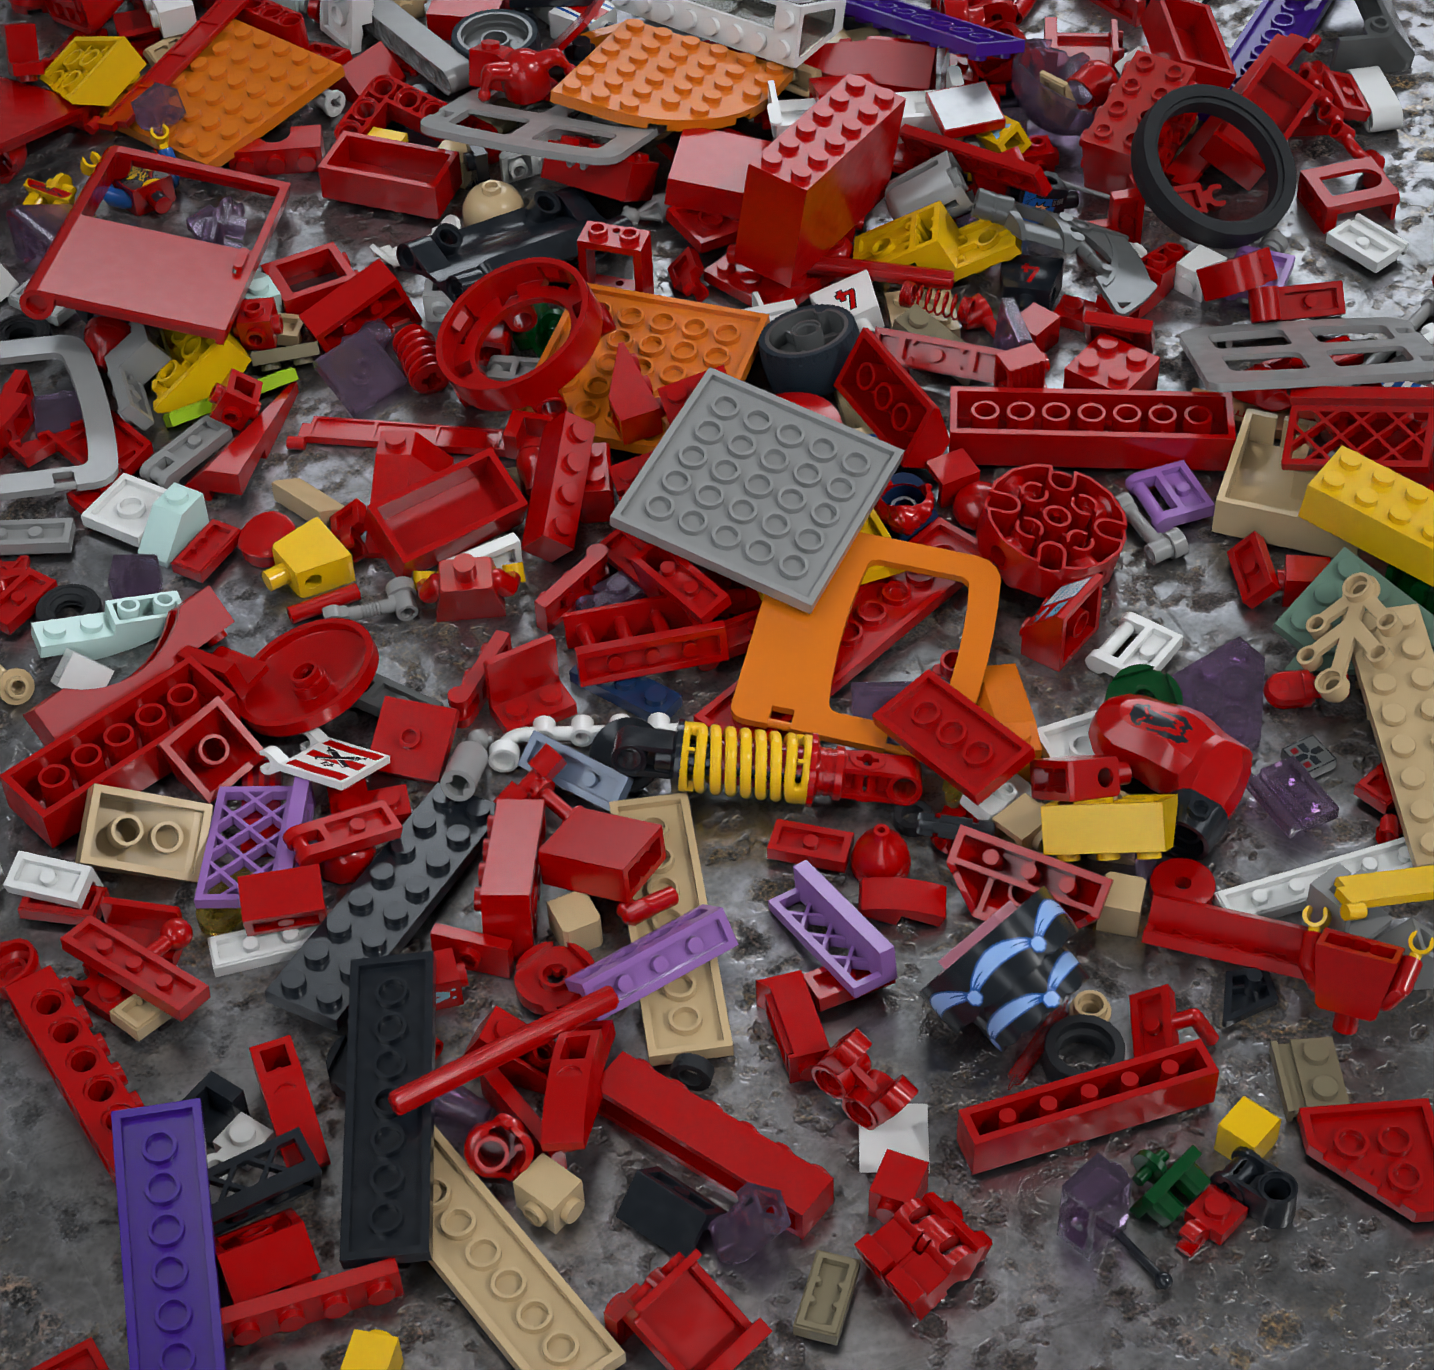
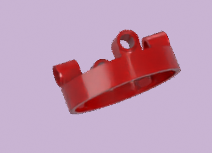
M526 258L491 271L460 295L447 312L439 328L436 339V358L439 368L453 386L457 397L465 408L472 405L486 411H510L531 406L535 413L550 415L555 419L568 410L561 388L568 384L587 364L597 347L599 339L617 330L605 304L598 301L583 276L575 267L555 258ZM549 282L571 284L568 290L557 286H548ZM552 303L565 308L569 312L571 318L569 336L564 344L544 363L530 372L509 381H496L486 376L479 365L480 350L488 334L502 319H504L511 330L526 332L531 330L538 320L533 304ZM477 321L471 329L470 333L468 334L465 343L461 344L467 331L470 329L473 323Z

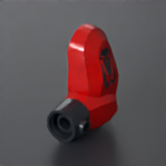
M1125 694L1109 698L1098 708L1090 723L1088 735L1094 754L1117 756L1119 762L1126 761L1130 765L1132 777L1138 779L1159 794H1178L1173 847L1167 850V852L1178 858H1188L1195 861L1203 860L1227 831L1229 820L1235 814L1251 775L1252 752L1249 748L1225 733L1214 721L1200 711L1143 695Z

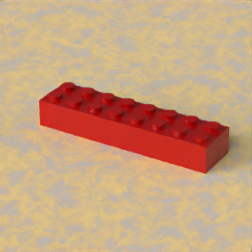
M950 387L949 453L963 448L975 465L1026 466L1037 463L1053 465V467L1151 469L1184 460L1190 470L1226 471L1236 442L1232 392Z

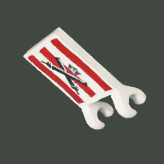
M319 727L300 733L306 735L309 741L301 743L300 750L302 752L291 758H288L276 746H268L259 751L261 756H266L270 761L260 766V771L263 774L271 775L281 771L338 790L346 789L390 763L389 755L330 738Z

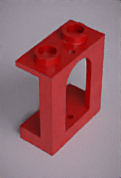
M1372 156L1301 170L1297 198L1322 233L1325 234L1336 227L1338 214L1380 206L1390 220L1394 219L1396 207L1400 202V193L1398 188L1387 178L1383 168L1378 166ZM1364 173L1362 183L1367 189L1332 196L1322 180Z

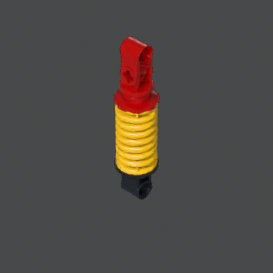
M680 718L675 731L627 725L620 728L615 735L611 757L614 769L620 774L670 779L672 793H677L678 791L693 792L694 788L695 792L702 794L707 790L709 784L711 794L719 795L722 793L723 787H725V794L728 797H734L740 786V796L742 798H750L755 788L756 799L764 800L770 789V799L773 802L780 801L784 791V798L787 803L805 805V807L809 808L816 795L829 796L831 800L835 801L845 798L859 802H882L900 806L912 805L922 795V767L916 758L908 755L882 754L869 750H845V746L839 745L834 749L821 747L818 733L796 735L789 732L782 742L781 733L778 731H771L767 738V734L763 729H757L752 737L751 730L743 727L739 730L737 736L736 728L727 726L722 735V729L718 724H712L708 730L707 725L704 723L685 721L686 719ZM630 748L636 750L637 752H628L624 749ZM900 779H909V780H911V781H909V782H900V781H898V780H900Z

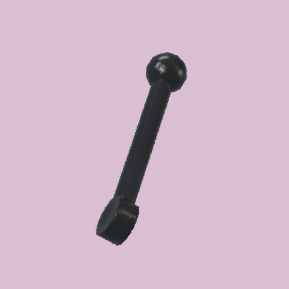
M1108 1220L1105 1224V1233L1111 1238H1117L1152 1274L1158 1288L1163 1290L1170 1288L1173 1283L1171 1275L1168 1272H1161L1123 1233V1225L1119 1220Z

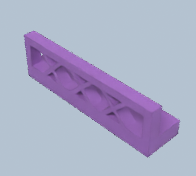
M807 860L794 865L795 888L768 900L769 910L854 998L896 979L897 969L894 946ZM800 901L806 906L805 912L788 911L786 909ZM808 925L826 926L828 928L826 934L807 931ZM830 947L847 948L849 953L848 956L831 955L828 951ZM852 969L868 970L872 973L858 981L850 975Z
M702 904L564 979L569 991L581 994L582 997L606 985L611 986L619 998V1003L616 1009L593 1021L603 1020L739 944L723 908Z

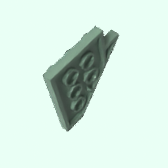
M1344 546L1280 616L1272 629L1298 650L1312 645L1317 640L1313 639L1307 631V620L1313 615L1320 614L1339 600L1343 594L1342 585L1344 581L1352 574L1359 572L1376 578L1381 588L1378 599L1386 608L1418 603ZM1418 604L1434 652V615ZM1342 616L1331 623L1332 629L1341 623ZM1337 645L1322 655L1323 663L1317 670L1312 671L1314 676H1318L1323 670L1331 668ZM1295 656L1283 671L1301 670L1303 668ZM1352 659L1348 667V675H1356Z

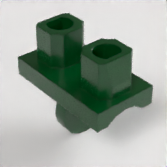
M548 303L534 304L538 320L531 330L526 332L514 331L512 337L519 351L534 349L538 358L542 356L563 314V310L560 308L550 309Z
M1192 1145L1167 1168L1165 1162L1170 1156L1166 1150L1160 1148L1156 1153L1146 1149L1140 1150L1133 1158V1165L1137 1172L1132 1179L1138 1186H1143L1146 1182L1153 1185L1131 1206L1129 1211L1137 1219L1147 1212L1155 1221L1166 1228L1186 1208L1169 1189L1175 1185L1192 1201L1211 1182L1205 1172L1195 1163L1202 1153Z

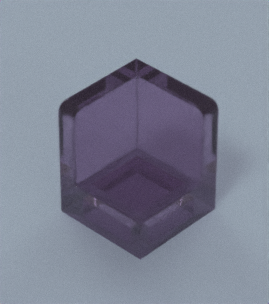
M113 555L108 578L113 600L161 592L163 577L157 555Z

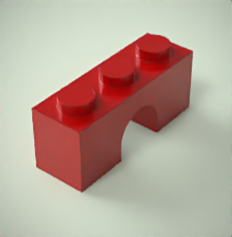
M320 124L290 127L289 136L279 142H265L259 137L234 152L235 157L228 161L230 170L257 176L318 172V166L325 157L322 126Z

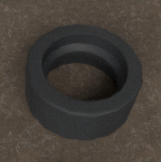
M1077 1014L1064 1017L1053 1024L1045 1036L1043 1070L1050 1083L1088 1072L1087 1070H1078L1066 1065L1059 1058V1050L1068 1044L1084 1042L1102 1048L1109 1055V1063L1103 1067L1124 1061L1126 1045L1121 1033L1110 1022L1094 1015Z

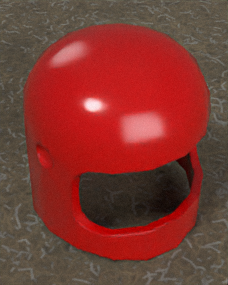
M1102 60L1086 62L1077 72L1065 80L1068 83L1069 80H1076L1082 83L1092 95V99L1085 105L1076 103L1079 114L1084 116L1094 115L1100 105L1103 106L1106 102L1111 85L1118 82L1115 70Z

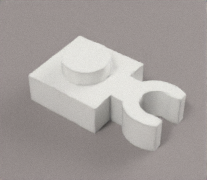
M240 1112L213 1140L217 1153L207 1155L208 1169L275 1138L274 1131L245 1113ZM246 1165L241 1168L249 1171L252 1166ZM226 1174V1175H224V1176H222V1177H220V1178L226 1180L228 1174Z

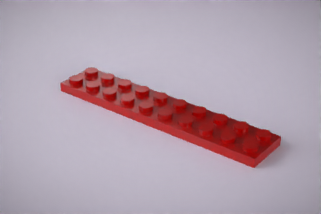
M941 517L935 519L908 541L981 557L977 538ZM909 571L861 584L843 633L830 697L965 584ZM738 680L693 716L694 722L704 723L707 725L708 730L712 724H718L722 729V735L727 726L736 728L737 736L739 730L743 727L751 730L752 737L757 729H763L767 734V738L771 731H778L782 737L788 733L787 731L768 727L764 729L741 724L733 719L731 715V702ZM772 711L770 718L791 723L793 715Z

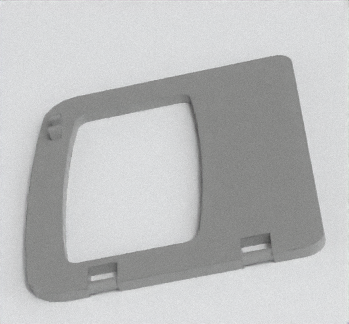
M53 335L0 341V365L50 359L61 360L64 363L77 395L88 446V461L83 465L0 475V501L55 494V492L76 489L77 491L97 489L112 483L119 474L115 430L105 388L89 347L78 337ZM74 478V481L54 483L53 481L57 479Z

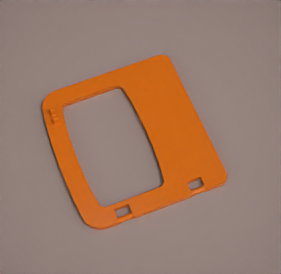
M859 532L811 614L764 594L731 702V715L733 719L741 724L764 729L768 727L791 732L796 735L818 733L820 741L882 754L886 752L916 758L904 747L887 743L888 735L874 725L873 720L837 713L829 706L835 665L843 633L858 589L868 568L875 565L964 583L968 588L967 611L950 685L977 704L990 655L999 603L1001 576L996 566L989 560L976 555ZM775 711L793 715L792 722L770 718L771 713Z

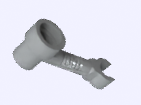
M1125 491L1114 496L1126 513L1127 521L1148 543L1144 546V552L1151 564L1155 565L1170 557L1171 559H1176L1189 552L1187 539L1179 528L1174 527L1166 532L1157 533L1139 512L1137 505L1128 492Z
M406 576L393 578L385 587L388 599L379 600L378 602L375 601L351 607L328 605L322 609L324 619L344 618L356 621L366 617L396 612L398 619L403 621L411 620L418 614L415 601L417 591L414 581Z

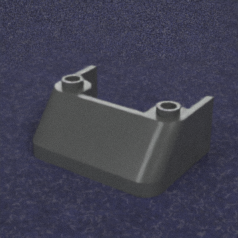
M1354 0L1364 21V35L1338 37L1330 70L1345 73L1347 69L1379 66L1383 73H1393L1410 69L1415 52L1391 0Z

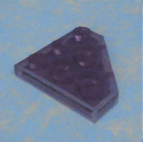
M1240 636L1171 675L1181 689L1183 697L1182 706L1204 713L1225 733L1249 748L1250 751L1259 747L1262 727L1265 657Z

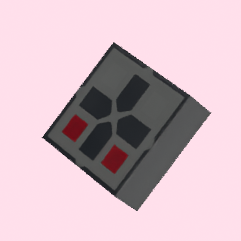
M1313 734L1282 748L1280 755L1283 762L1303 783L1335 769L1337 758Z

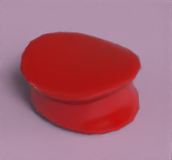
M277 511L263 512L254 516L245 524L238 538V547L246 561L253 566L271 568L275 566L272 552L273 544L296 529L295 524L288 516Z

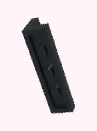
M299 1127L208 1169L210 1185L222 1188L218 1202L212 1204L214 1236L217 1237L321 1187L322 1170ZM295 1143L304 1160L290 1168L273 1163L277 1151ZM269 1155L267 1161L261 1160V1158ZM246 1165L263 1170L259 1182L250 1187L232 1182L237 1169ZM269 1172L275 1173V1175L267 1178ZM228 1174L226 1180L220 1178V1177H222V1176ZM229 1191L235 1192V1194L227 1197Z

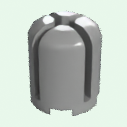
M946 150L887 183L885 186V201L893 220L939 200L952 219L972 209L975 199L973 190L966 193L968 186L962 175L964 172L952 152L948 153Z

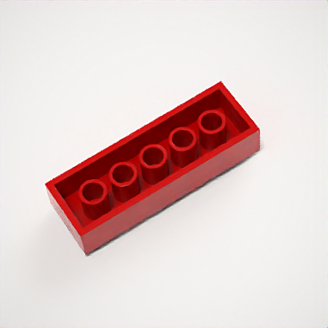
M190 655L0 774V781L8 806L53 849L81 831L88 788L94 783L141 792L171 773L172 769L159 749L158 744L215 697L219 696L242 722L236 694Z

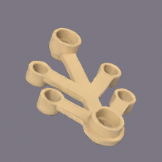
M1363 572L1349 576L1342 585V597L1320 614L1313 615L1307 620L1306 629L1312 638L1317 641L1312 645L1301 648L1296 656L1301 667L1312 672L1322 665V655L1337 645L1331 668L1320 672L1315 679L1316 690L1328 702L1339 703L1346 699L1349 694L1350 682L1346 674L1356 640L1367 652V658L1374 668L1379 670L1385 669L1394 661V654L1388 645L1380 643L1361 622L1365 609L1376 619V626L1383 636L1394 637L1403 628V623L1397 613L1389 611L1378 599L1381 588L1376 578ZM1347 612L1345 620L1332 629L1331 623Z

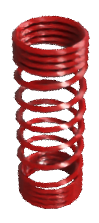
M908 280L904 282L899 293V305L911 308L915 299L916 304L919 305L924 286L921 285L918 289L916 283ZM929 287L925 297V305L922 309H925L929 314L934 311L936 316L942 314L944 318H948L951 315L953 321L958 320V322L964 324L971 322L976 309V300L974 298L964 296L959 305L957 317L953 318L958 295L955 294L953 296L950 313L945 316L944 310L949 300V292L947 291L944 295L942 310L936 313L941 290H937L933 308L931 311H928L927 305L932 295V287Z

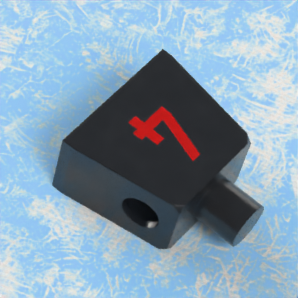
M1020 254L1010 261L1001 262L1000 293L1002 311L1013 313L1014 317H1016L1033 302L1051 311L1062 288L1064 259Z

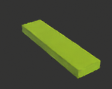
M290 367L257 380L263 382L261 393L296 381L299 378L295 368ZM208 398L163 414L162 418L166 428L177 426L210 413L212 403L208 401Z

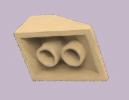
M94 783L88 788L75 863L92 866L94 870L198 883L209 834L213 804Z

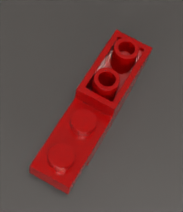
M1166 242L1141 258L1150 279L1157 284V288L1144 304L1127 315V317L1142 318L1167 296L1174 287L1176 263L1190 253V251L1185 250L1181 244ZM1101 293L1097 295L1095 308L1109 314H1114Z
M15 369L8 382H5L0 394V460L10 452L7 443L19 438L21 440L35 420L31 407L34 392L27 370Z
M613 1020L590 1021L572 1031L559 1033L550 1063L544 1097L541 1128L542 1152H572L586 1148L603 1098L599 1082L616 1035Z

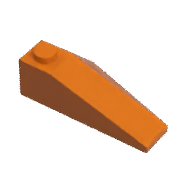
M1016 663L987 666L976 705L1034 747L1036 755L1034 759L1041 758L1042 747L1036 720ZM1030 763L1017 773L1027 782H1031Z

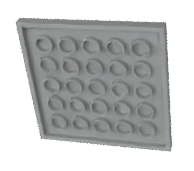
M709 367L611 514L609 525L811 614L901 463L904 450Z

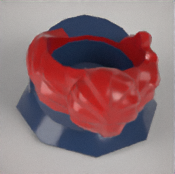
M905 472L894 474L874 507L892 539L908 542L939 517L934 508V494L931 491L932 485L929 483L925 484L921 478L914 474Z

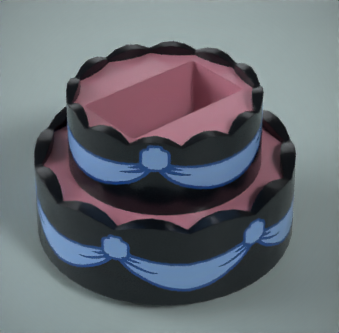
M1044 885L1018 907L1011 900L1008 901L938 961L944 970L923 987L918 994L955 1034L963 1030L965 1025L973 1022L1000 1052H1004L1008 1046L1015 1044L1020 1039L1021 1033L1035 1028L1041 1021L1043 1014L1057 1009L1063 1003L1066 995L1075 993L1079 990L1082 983L1090 979L1087 971L1065 946L1067 939L1078 932V927Z

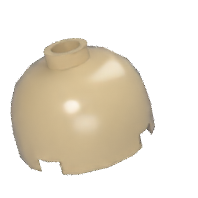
M487 180L474 186L468 192L463 203L464 227L525 207L522 195L511 184L503 181Z

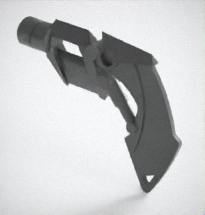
M982 188L978 189L973 202L971 217L1002 225L1023 241L1029 240L1061 249L1068 254H1077L1084 263L1089 264L1098 273V276L1094 278V282L1115 315H1129L1144 304L1155 292L1157 284L1150 279L1143 261L1128 242L1129 236L1079 219L1066 212L1057 214L1017 202L1013 197L997 194ZM1023 218L1042 223L1043 225L1023 220ZM1096 252L1102 255L1110 263V265L1105 264L1097 256Z

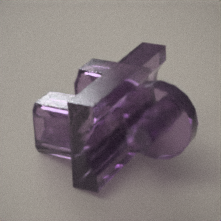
M223 203L221 216L218 218L217 224L212 217L206 216L204 220L194 223L192 235L200 241L240 249L243 247V243L227 239V236L243 240L248 219L231 214L233 205Z

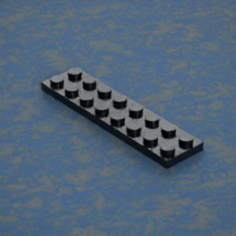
M438 782L402 825L401 838L391 840L385 845L265 990L266 1002L338 1031L348 1019L350 960L396 955L402 951L482 850L483 840L488 838V815L495 814L496 804L474 795L465 801H454L442 792Z
M434 951L350 960L339 1258L343 1269L358 1268L388 1258H395L397 1264L433 1260L435 1099L403 1115H396L389 1104L388 1097L391 1091L435 1070L437 960Z

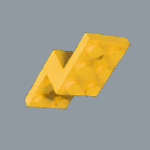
M939 200L855 236L853 259L910 265L915 262L920 267L954 271L955 283L959 279L974 273H981L988 267L1003 261H1010L1017 255L1022 254V240L1013 235L1004 226L981 219L958 228Z

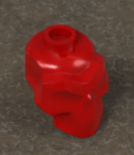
M500 1113L493 1120L475 1124L469 1130L464 1142V1157L470 1169L482 1177L505 1178L509 1182H513L523 1171L527 1170L533 1160L535 1151L533 1140L528 1135L524 1124L505 1113Z

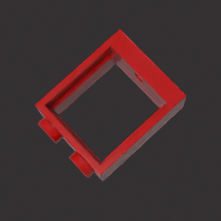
M587 221L577 239L579 272L585 281L597 285L654 294L651 231L606 224L604 222ZM594 250L633 256L634 280L596 274Z
M334 242L260 265L261 272L269 275L281 293L284 313L297 315L306 311L359 273L358 270H352L347 254L345 252L341 253ZM334 271L339 277L294 293L289 287Z

